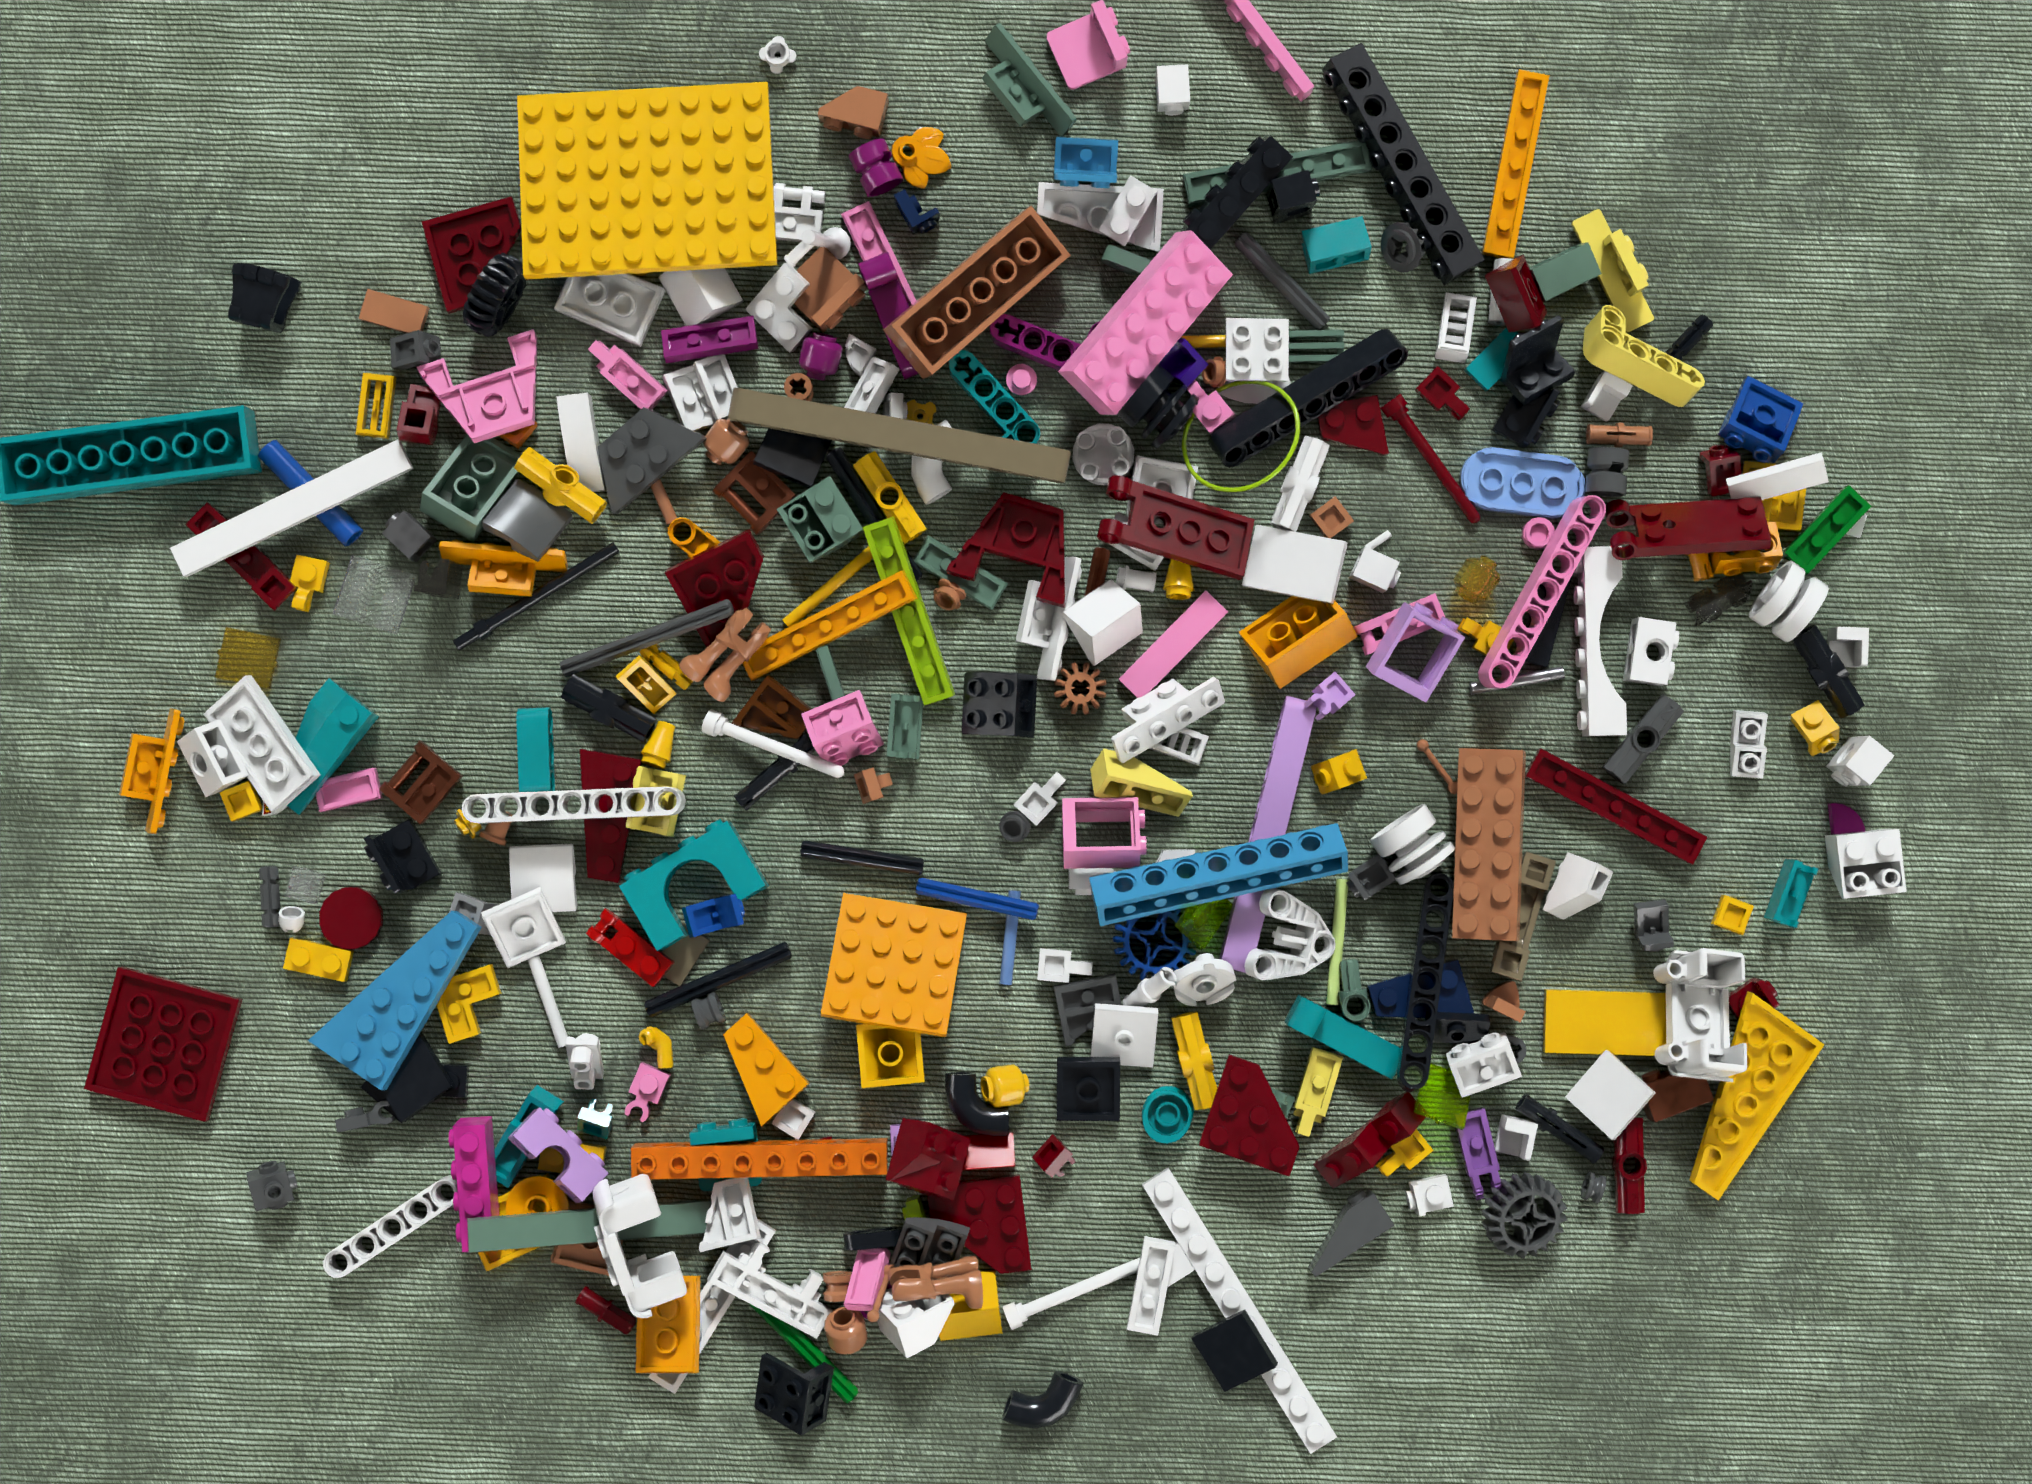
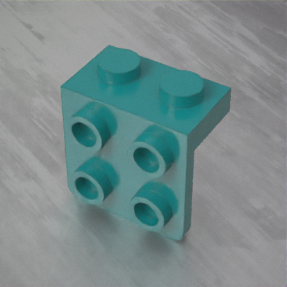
M747 1118L732 1119L728 1121L729 1125L716 1126V1122L698 1123L697 1128H694L689 1133L690 1145L729 1141H758L757 1123L748 1122ZM748 1177L750 1186H758L762 1182V1177ZM698 1178L699 1187L702 1191H712L714 1183L732 1178Z

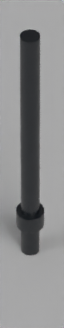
M612 542L532 591V597L524 596L487 620L482 618L473 624L474 628L453 640L455 646L460 651L480 638L482 640L494 634L493 630L620 553L619 549Z

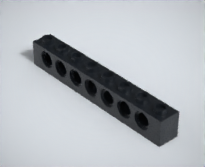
M1360 43L1330 58L1322 69L1324 81L1330 89L1334 90L1338 97L1339 107L1342 113L1351 120L1358 141L1366 143L1370 162L1381 173L1388 194L1395 198L1398 203L1403 221L1405 223L1409 222L1412 229H1418V238L1424 240L1421 249L1426 253L1431 262L1433 274L1438 279H1441L1443 285H1446L1476 269L1485 259L1364 45ZM1349 80L1357 82L1360 89L1353 88ZM1364 107L1371 108L1375 116L1368 115ZM1380 134L1386 135L1390 139V144L1383 142ZM1395 161L1403 163L1406 171L1400 170L1396 166ZM1410 188L1417 189L1421 194V198L1415 197L1411 193ZM1426 215L1432 216L1436 221V225L1430 224L1426 219ZM1441 242L1449 244L1452 252L1445 251Z

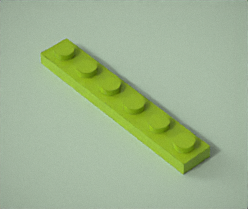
M894 516L862 527L880 580L904 570L918 598L892 611L924 706L954 696L955 692Z

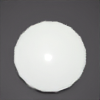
M1099 423L1088 427L1078 434L1073 446L1072 459L1077 472L1085 480L1095 485H1108V480L1111 476L1124 477L1129 473L1134 462V447L1130 437L1121 427Z

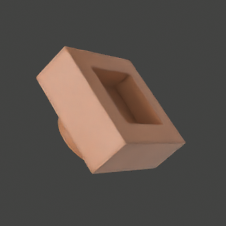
M1336 496L1309 516L1326 538L1334 537L1354 521Z

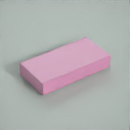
M376 768L328 778L322 785L323 787L316 793L319 812L383 798L382 792L379 790L380 782Z
M887 1248L857 1251L844 1302L847 1310L870 1311L873 1309L884 1278V1267L886 1264L888 1265L891 1255Z

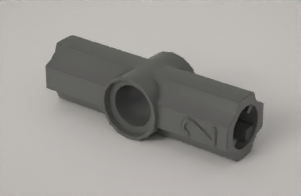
M1661 694L1638 724L1628 731L1624 741L1602 768L1612 778L1622 784H1626L1647 756L1659 747L1661 739L1683 714L1684 710L1673 699ZM1640 731L1646 732L1649 736V743L1645 748L1641 747L1637 742V735Z

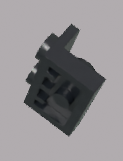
M1554 388L1524 406L1512 394L1491 430L1523 449L1530 443L1535 445L1545 429L1540 426L1546 416L1551 418L1560 404V401L1556 399L1560 390Z

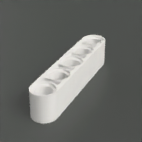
M451 1175L441 1178L330 1251L323 1260L325 1272L333 1278L346 1276L454 1205L453 1199H447L442 1195L441 1186L442 1184H448L453 1188L454 1192H457V1180H453ZM416 1202H422L426 1205V1216H420L416 1213L414 1209ZM389 1219H395L399 1222L401 1226L399 1234L389 1230ZM363 1236L373 1240V1251H368L363 1247ZM337 1254L346 1257V1268H341L336 1264L335 1257Z

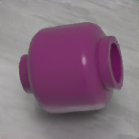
M813 332L812 336L804 338L799 365L804 370H807V377L825 380L826 375H835L838 372L842 346L837 343V337Z

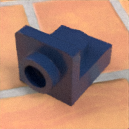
M905 189L894 194V203L912 234L919 231L921 234H924L937 226L936 222L940 220V213L937 208L920 216L919 213L923 212L914 195L909 197Z

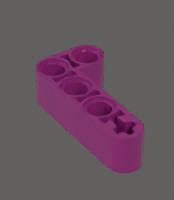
M888 252L858 263L860 274L866 284L867 291L883 329L909 308ZM885 333L904 380L918 375V372Z
M1002 314L990 325V336L994 344L1057 371L1061 369L1067 360L1063 362L1056 360L1053 352L1057 348L1062 347L1066 348L1072 356L1081 345L1008 314ZM1099 322L1095 323L1091 327L1088 335L1094 330V328L1099 324ZM1004 324L1008 325L1009 332L1012 334L1006 333L1004 337H1000L997 328L1002 329ZM1020 329L1022 332L1019 336V344H1016L1014 335L1018 336V330ZM1029 336H1037L1042 344L1039 348L1032 350L1025 346L1024 341Z

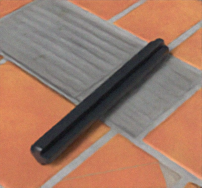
M838 447L830 451L826 455L827 461L867 523L872 524L887 519L842 448ZM905 547L915 579L918 581L922 577V572Z
M786 942L780 943L651 998L645 1002V1010L651 1018L691 1000L700 998L789 960L792 957L791 950Z

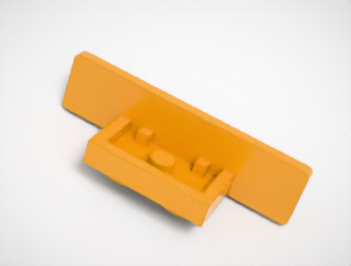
M460 540L440 541L439 544L440 554L444 563L471 565L467 584L469 592L532 597L536 570L565 572L568 569L565 551L552 547L537 562L512 550L511 546H501L493 543H465Z
M172 708L169 710L164 739L131 733L119 792L120 796L151 801L145 831L150 834H156L157 828H162L165 821L166 810L161 808L163 798L169 797L172 779L168 778L169 768L176 764L178 748H174L176 735L181 736L184 727V717H180L181 711Z

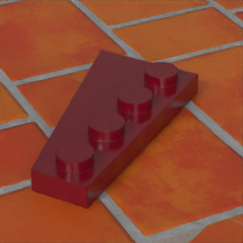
M580 749L582 790L633 788V779L636 775L637 767L642 766L641 759ZM604 795L599 800V807L603 812L606 813L613 807V800L609 795ZM627 817L584 819L587 878L615 883L621 882L630 828H626Z

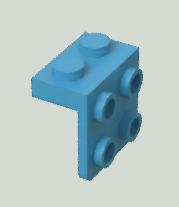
M1056 137L1054 179L1060 180V186L1077 187L1079 186V181L1091 182V187L1110 188V183H1117L1118 140Z

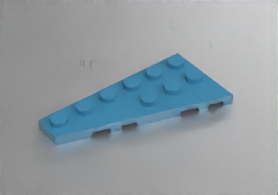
M451 911L308 1041L378 1089L387 1090L482 927L460 912Z

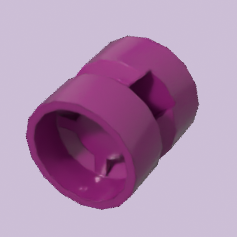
M883 138L869 141L849 154V159L855 172L862 174L860 182L867 197H876L897 187L903 181L897 164L889 161L892 154Z

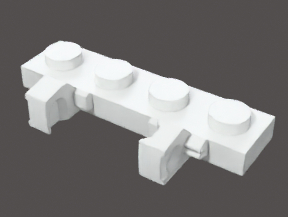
M757 1240L752 1245L748 1254L742 1252L739 1258L725 1251L722 1252L707 1278L709 1283L810 1336L818 1338L824 1328L827 1316L832 1312L829 1306L818 1301L821 1294L817 1290L824 1280L821 1274L809 1269V1276L801 1281L800 1286L794 1283L791 1287L765 1273L766 1268L762 1266V1257L770 1250L767 1245Z

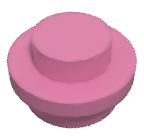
M1017 364L1011 367L1006 375L1008 389L1020 396L1031 393L1037 384V375L1034 369L1026 364Z

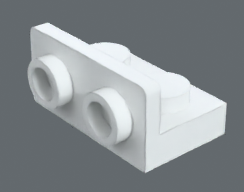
M1505 1032L1487 1034L1480 1041L1472 1044L1462 1043L1456 1045L1451 1051L1446 1053L1449 1066L1462 1098L1522 1077Z

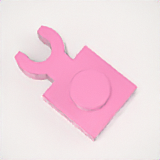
M641 1062L628 1091L636 1095V1098L626 1106L625 1115L629 1116L633 1107L637 1106L643 1111L640 1121H646L650 1115L649 1102L659 1103L671 1074Z

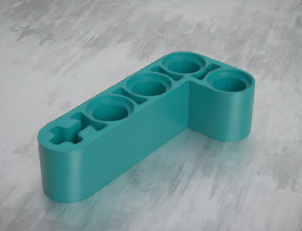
M961 350L949 360V370L952 378L1004 434L1002 438L1020 441L1017 437L1019 431L1028 428L1035 433V438L1030 443L1039 444L1041 434L1037 423L972 353ZM960 361L963 364L967 361L969 362V371L974 376L971 382L970 376L964 370L957 372V362ZM980 383H989L993 388V392L987 397L979 396L975 389ZM1004 405L1010 406L1014 410L1012 418L1008 420L1000 419L996 414L999 407Z
M1298 994L1284 1021L1285 1024L1390 1079L1394 1078L1398 1070L1400 1047Z

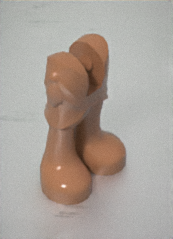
M748 608L737 610L730 616L725 624V628L716 635V639L699 654L688 655L679 663L680 669L688 678L695 682H700L718 657L727 648L733 649L731 654L704 680L706 691L720 702H724L731 693L730 678L744 661H749L752 655L765 642L771 631V628L762 622L752 631L747 639L740 635L739 632L746 627L753 616V613Z
M964 1256L959 1260L934 1266L931 1262L924 1265H903L891 1268L888 1272L894 1301L928 1300L945 1294H962L969 1308H982L981 1271L978 1270V1259L976 1256Z

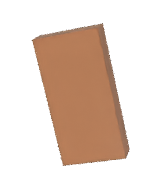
M367 289L359 319L402 333H410L417 330L423 331L430 308L422 304Z

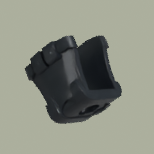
M233 263L231 271L233 274V293L228 310V318L231 321L258 328L262 327L272 332H283L289 308L297 293L300 292L302 282L286 274L248 263Z

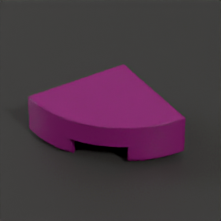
M1828 803L1831 835L1865 832L1862 819L1853 809L1843 804Z

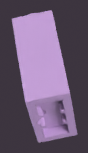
M1404 602L1367 663L1366 668L1376 677L1427 702L1465 637L1457 631L1459 625L1450 619L1442 616L1439 621L1431 616L1433 611L1424 605L1416 602L1413 607ZM1413 618L1444 634L1418 680L1386 664Z

